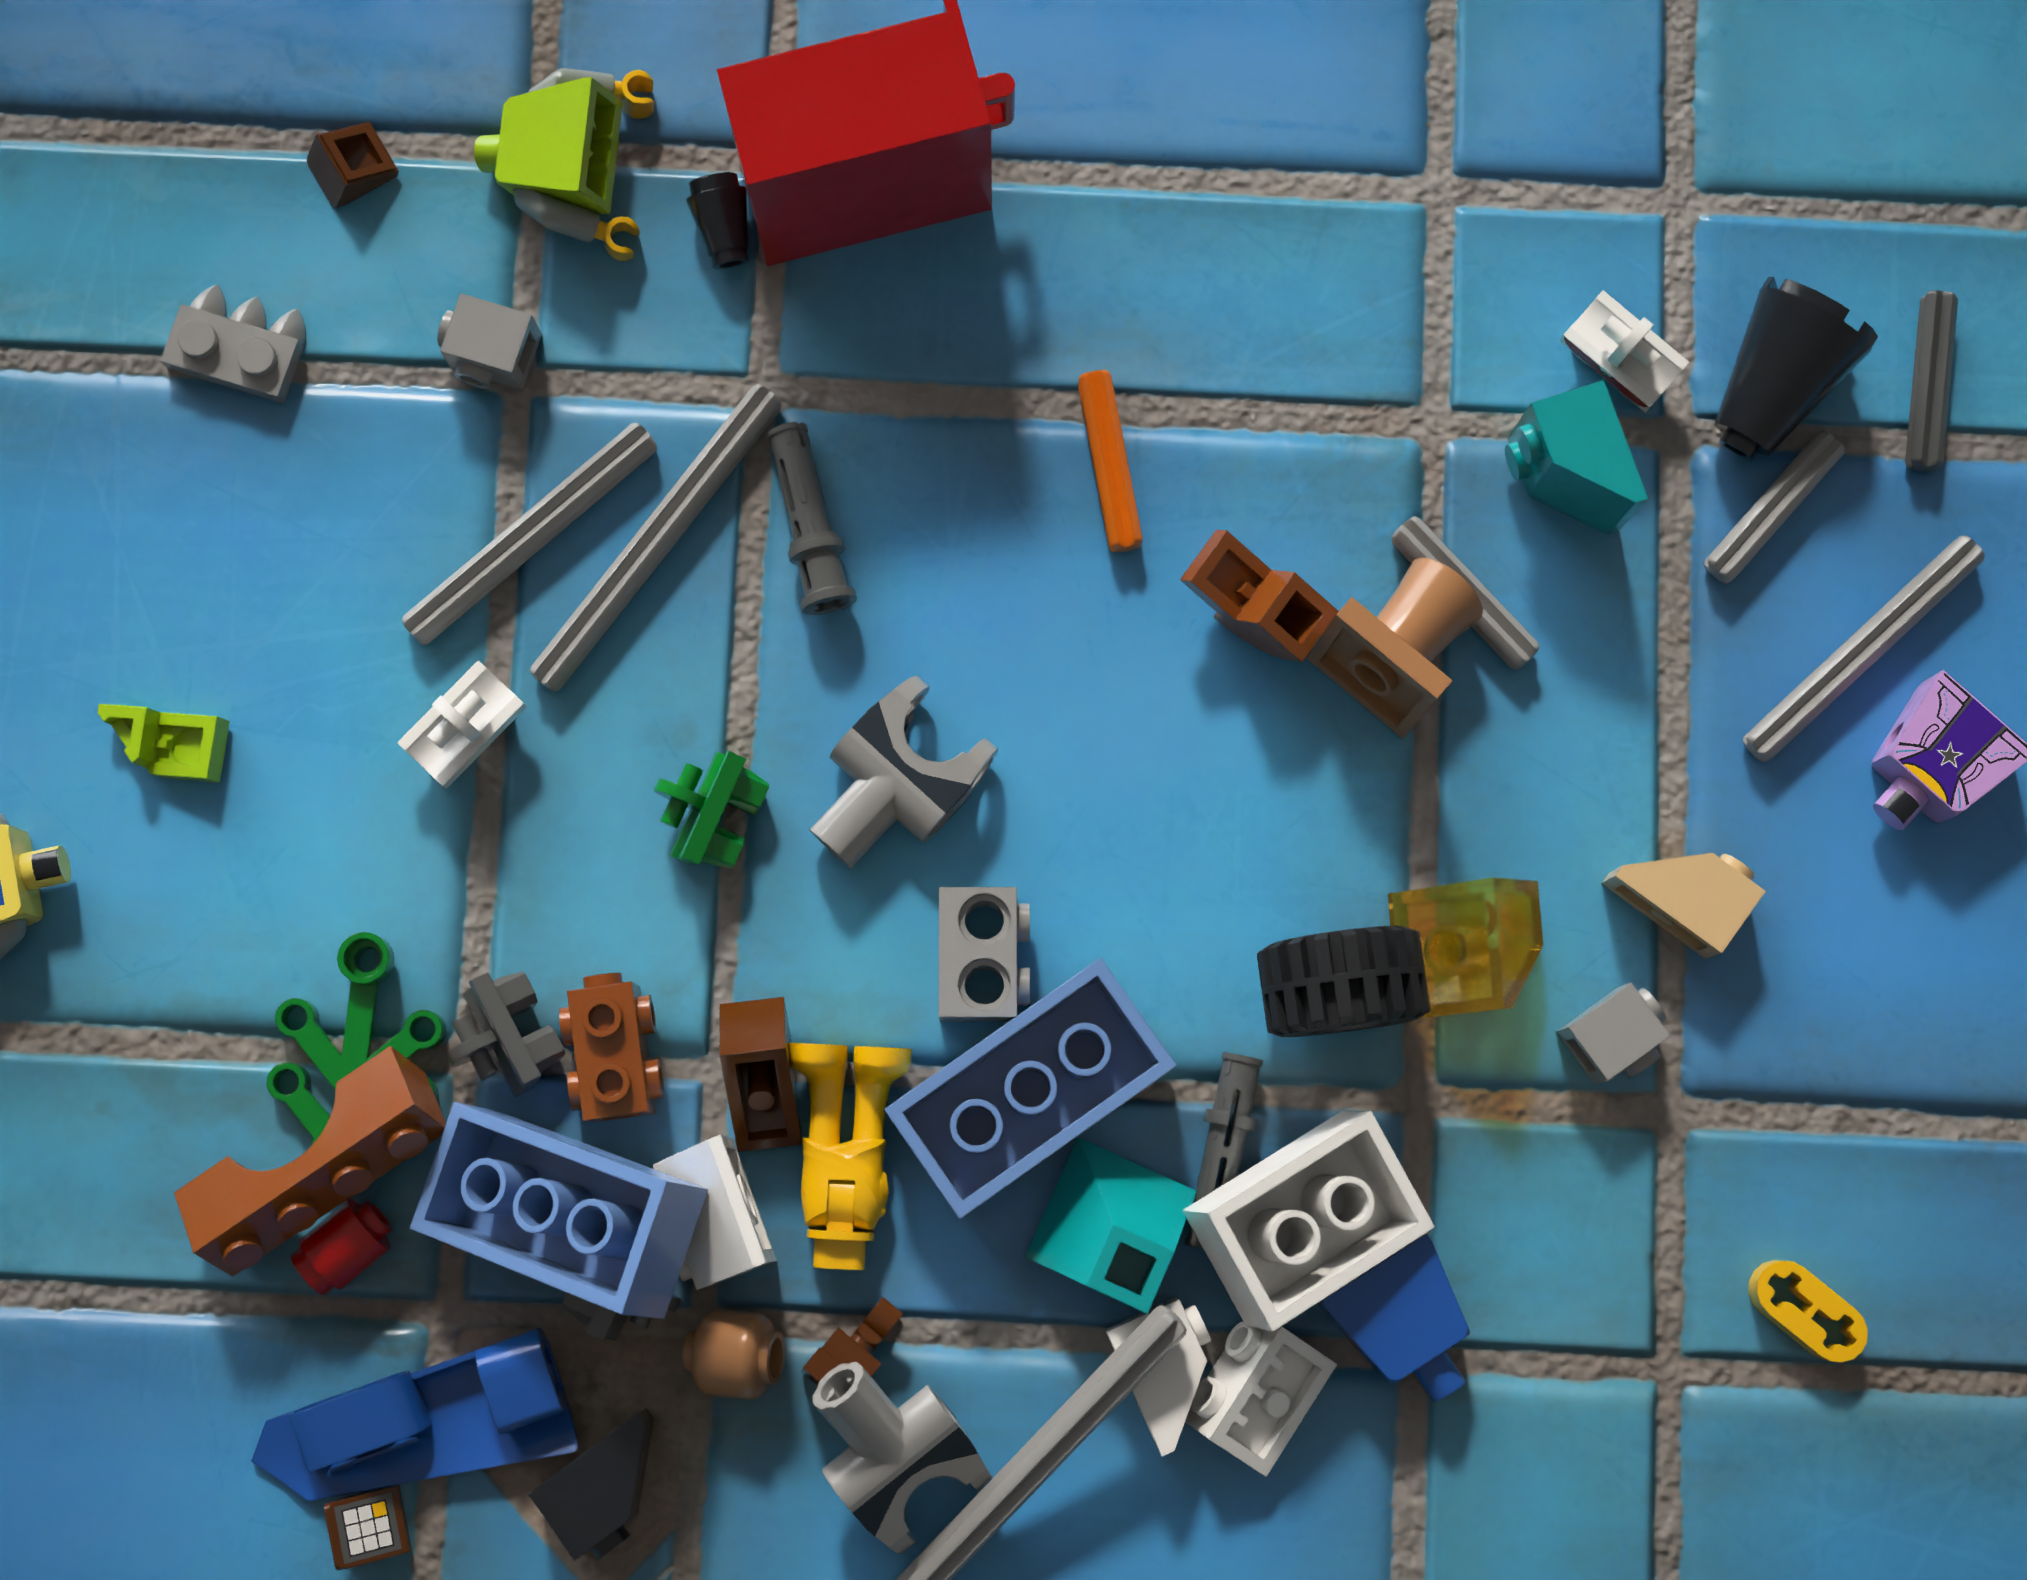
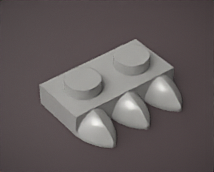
M214 285L201 292L192 301L190 306L180 305L160 362L167 369L284 404L305 346L306 330L304 320L299 310L295 308L281 316L271 326L270 330H266V315L258 297L247 300L231 314L230 318H226L224 295L220 287Z

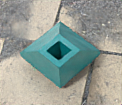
M1078 1137L1025 1257L1148 1314L1174 1255L1187 1219L1182 1210L1192 1205L1197 1191Z

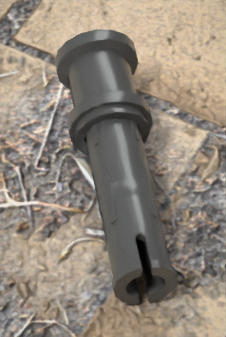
M797 422L778 425L768 431L767 435L775 458L783 499L792 528L791 532L794 541L790 543L788 556L790 562L797 565L805 597L800 601L801 610L806 615H822L836 612L851 606L857 600L855 589L847 586L840 554L845 550L844 543L836 532H832L830 522L828 521L824 505L825 501L810 447L807 425L805 423L797 424Z

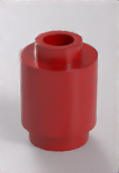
M349 1198L299 1240L300 1248L290 1258L295 1269L307 1284L317 1293L324 1296L334 1287L342 1290L389 1251L391 1244L386 1235L393 1228L386 1216L374 1203L367 1200L362 1205H359L356 1201Z

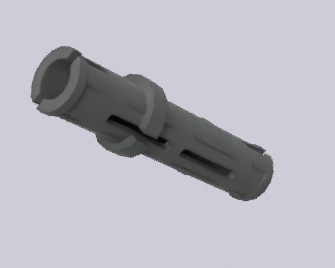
M1227 1052L1222 1054L1223 1062L1213 1109L1206 1108L1204 1121L1209 1122L1210 1125L1200 1174L1197 1180V1192L1194 1203L1215 1190L1222 1157L1224 1158L1219 1187L1237 1177L1240 1173L1248 1131L1255 1132L1257 1119L1251 1118L1263 1060ZM1236 1090L1237 1098L1232 1115L1228 1143L1225 1147L1224 1140L1229 1123L1233 1095ZM1190 1225L1184 1244L1203 1249Z

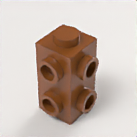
M605 973L584 977V988L567 991L569 1007L559 1009V1023L563 1044L565 1047L574 1045L577 1071L567 1073V1088L572 1110H582L583 1121L590 1123L656 1114L655 1099L664 1098L665 1091L660 1060H649L646 1035L656 1033L655 1010L651 995L641 996L640 986L632 981L623 982L622 973Z

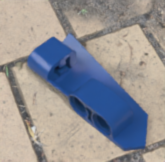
M536 1328L414 1373H410V1370L396 1373L268 1419L264 1424L251 1462L283 1482L305 1500L312 1501L573 1453L578 1449L579 1441L551 1346L542 1328Z

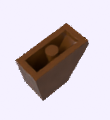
M784 997L720 1004L719 1056L738 1152L802 1145L795 1069L791 1066L789 1043H792Z

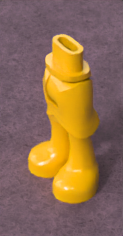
M789 1043L791 1066L807 1078L810 1092L809 1138L802 1139L804 1160L801 1201L805 1225L809 1227L807 1228L806 1237L814 1238L812 1267L865 1270L866 1241L875 1240L874 1229L879 1219L886 1213V1203L889 1195L887 1176L883 1172L886 1139H883L886 1113L884 1109L886 1108L891 1084L909 1071L912 1049L854 1046L855 1109L853 1137L850 1141L840 1143L842 1100L845 1074L848 1067L849 1046Z

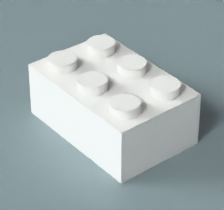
M1372 1111L1339 1112L1182 1210L1245 1325L1272 1332L1435 1227Z

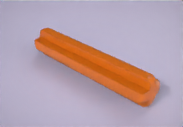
M1107 370L1090 371L1080 375L1078 388L1108 546L1112 552L1131 551L1141 547L1143 537L1112 376Z

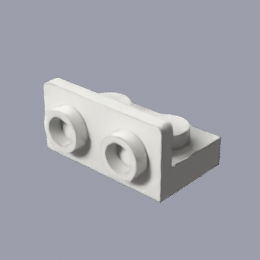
M1242 1321L1231 1330L1225 1343V1349L1209 1375L1199 1382L1185 1422L1206 1438L1267 1477L1337 1364L1282 1326L1272 1332L1246 1326L1244 1321Z

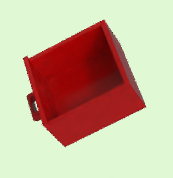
M943 0V13L717 69L742 174L767 266L992 210L991 130L1008 126L1014 120L1015 81L1007 73H996L978 78L957 0Z

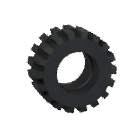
M1377 926L1339 930L1278 941L1257 953L1268 1033L1280 1037H1303L1349 1032L1415 1021L1431 1011L1419 931L1404 926Z

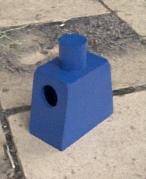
M1427 1234L1420 1236L1317 1303L1324 1314L1385 1381L1393 1384L1413 1372L1432 1402L1439 1401L1450 1395L1466 1382L1446 1350L1466 1338L1470 1334L1469 1327L1435 1247Z

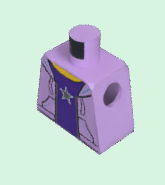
M1942 670L1923 681L1916 688L1872 760L1873 768L1891 784L1873 804V809L1885 823L1897 830H1904L1920 811L1937 823L1946 821L1966 810L2027 762V743L1947 672Z

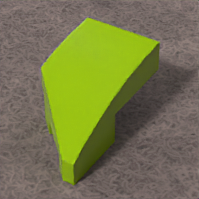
M99 704L98 715L103 722L111 724L126 746L123 751L132 763L146 767L151 775L157 777L220 783L230 721L218 716L166 713L141 706Z

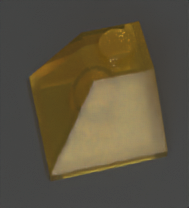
M1493 877L1388 893L1390 926H1404L1420 933L1431 1011L1420 1019L1513 1008L1544 945L1538 881Z

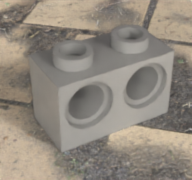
M939 887L940 1022H1009L1017 1016V1006H1030V968H1017V942H1030L1029 903H1017V887ZM991 907L1001 915L1003 927L995 937L978 939L967 930V917L976 908ZM989 970L1001 978L1004 989L1001 996L995 1002L979 1004L971 1000L965 990L966 983L969 977L977 971Z

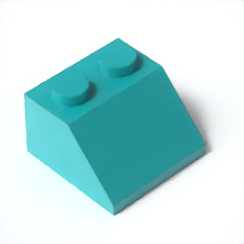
M1604 380L1532 402L1508 437L1509 444L1505 446L1508 468L1516 481L1523 480L1529 497L1607 535L1620 531L1648 500Z

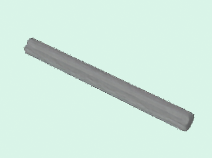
M760 384L752 386L533 663L530 673L538 682L554 692L559 691L779 413L781 410L780 399L772 391Z
M1166 1306L1156 1307L896 1580H951L1179 1343L1187 1332L1182 1320Z

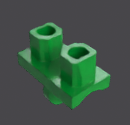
M727 751L726 754L716 752L698 793L694 791L703 770L694 765L685 764L677 784L659 778L654 792L669 800L660 822L677 829L686 808L690 809L670 852V857L685 864L699 865L702 862L722 868L732 869L734 867L745 838L717 825L725 806L728 804L749 815H755L769 789L767 782L743 767L747 760L746 758L731 751Z

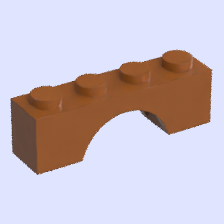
M389 1046L336 1082L334 1106L324 1130L312 1146L297 1159L276 1169L255 1171L245 1168L227 1156L175 1191L174 1195L193 1253L233 1277L242 1270L258 1263L264 1255L298 1232L310 1228L319 1218L353 1195L366 1190L372 1182L406 1159L422 1152L428 1144L442 1136L446 1125L426 1073L392 1046Z

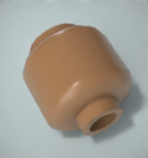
M713 1310L702 1318L696 1331H690L687 1334L683 1345V1365L687 1371H692L693 1380L698 1390L703 1394L711 1397L754 1400L763 1395L769 1385L778 1383L782 1376L785 1364L784 1337L781 1332L775 1331L771 1320L761 1313Z

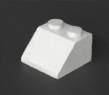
M718 1135L653 1164L655 1170L708 1189L679 1274L682 1281L693 1278L696 1290L704 1289L777 1261L733 1138Z

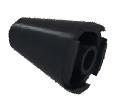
M1768 277L1759 291L1714 424L1723 433L1719 443L1731 452L1749 460H1752L1756 452L1767 456L1770 455L1871 352L1872 346L1878 338L1874 329L1864 321L1859 331H1856L1844 322L1850 310L1817 290L1789 279H1785L1778 289L1775 278Z

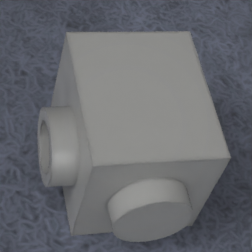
M460 293L454 311L448 310L441 320L437 343L441 347L440 352L451 369L455 371L454 376L462 382L485 389L490 388L491 382L523 391L542 333L532 314Z
M1632 982L1617 987L1556 1031L1594 1084L1609 1081L1621 1071H1624L1629 1078L1642 1072L1661 1057L1655 1047L1671 1036L1662 1024L1666 1020V1015L1661 1005L1646 989L1642 988L1637 991Z

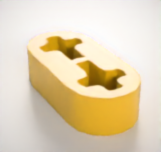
M1771 1260L1762 1263L1753 1271L1748 1288L1752 1304L1762 1315L1810 1354L1821 1360L1843 1363L1855 1359L1862 1353L1868 1336V1329L1864 1318L1853 1306L1806 1268L1793 1261ZM1789 1275L1792 1277L1793 1280L1789 1285V1290L1804 1303L1800 1309L1794 1304L1784 1301H1778L1773 1305L1770 1300L1775 1291L1768 1284L1771 1277L1786 1278ZM1815 1313L1827 1320L1838 1321L1843 1318L1845 1322L1842 1324L1840 1331L1847 1337L1844 1345L1830 1343L1825 1347L1823 1341L1826 1339L1827 1333L1811 1319Z

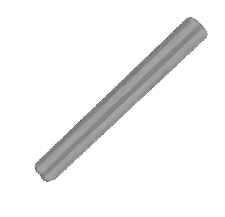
M637 422L630 424L403 615L401 621L404 627L419 643L423 645L429 644L653 455L657 449L653 437Z
M1965 535L1954 540L1743 737V744L1747 750L1759 761L1766 762L1772 759L1984 561L1985 554L1982 548L1976 545L1972 538Z

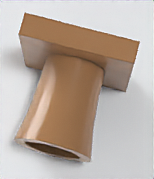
M1417 558L1411 563L1398 588L1377 617L1351 597L1335 615L1307 659L1403 739L1453 681L1433 665L1431 661L1454 639L1481 619L1483 607L1474 589L1453 569L1430 558Z

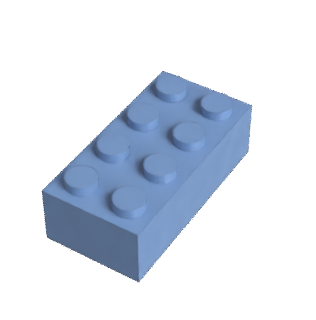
M1100 957L884 1110L959 1219H962L1170 1072L1177 1065Z
M453 1102L410 1229L619 1314L664 1319L708 1189L500 1111Z

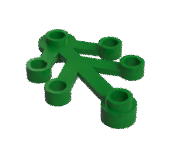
M359 932L349 936L341 944L337 955V963L341 973L351 981L342 1053L319 1026V1013L312 1003L299 998L288 999L278 1007L275 1014V1022L278 1029L283 1034L294 1037L335 1090L336 1082L389 1046H392L409 1059L420 1049L431 1050L438 1047L446 1036V1024L441 1016L428 1010H419L412 1013L406 1019L404 1027L399 1033L370 1055L378 986L392 972L395 958L390 944L385 939L369 932ZM375 949L380 957L379 964L373 971L364 972L360 968L359 958L364 951ZM301 1006L307 1013V1022L301 1029L292 1030L287 1022L288 1014L293 1008ZM430 1018L435 1024L434 1036L426 1042H420L415 1036V1026L420 1020ZM293 1063L278 1064L268 1074L267 1089L272 1097L279 1101H284L313 1137V1144L324 1130L330 1114L309 1091L311 1078L304 1067ZM293 1070L299 1078V1085L293 1093L285 1095L280 1090L279 1080L282 1074ZM428 1078L433 1093L436 1097V1100L438 1101V1088L435 1082Z

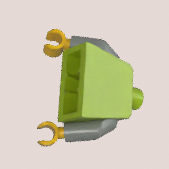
M570 68L557 69L532 87L528 93L509 97L503 104L500 134L483 135L475 141L474 158L477 167L481 172L495 173L497 184L514 195L516 206L547 229L587 243H591L593 238L604 241L607 253L612 258L619 261L630 260L634 257V251L630 248L616 245L611 238L619 231H626L631 235L640 236V230L635 221L629 217L619 216L606 223L600 221L599 218L600 214H610L622 109L632 118L643 119L652 115L654 112V100L647 97L638 98L631 95V93L636 91L652 92L653 79L647 72L642 70L631 71L625 75L622 81H614L613 74Z

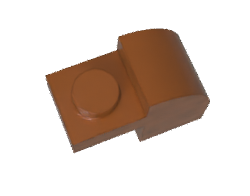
M1215 530L1180 579L1181 582L1216 611L1213 617L1223 626L1254 647L1285 660L1303 662L1339 612L1298 574L1289 571L1271 570L1227 530Z

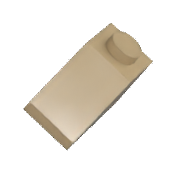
M1714 853L1622 865L1608 873L1601 883L1704 959L1721 954L1766 892L1752 881L1755 875L1744 863L1730 855L1722 854L1718 857Z

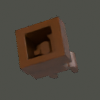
M882 1297L851 1337L838 1327L822 1348L819 1347L801 1372L818 1386L820 1380L833 1368L840 1364L858 1362L872 1376L881 1363L871 1353L903 1313Z

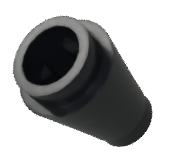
M733 172L715 173L690 181L691 196L686 199V202L707 253L711 257L713 268L726 269L749 262L747 252V189L739 185L737 174Z

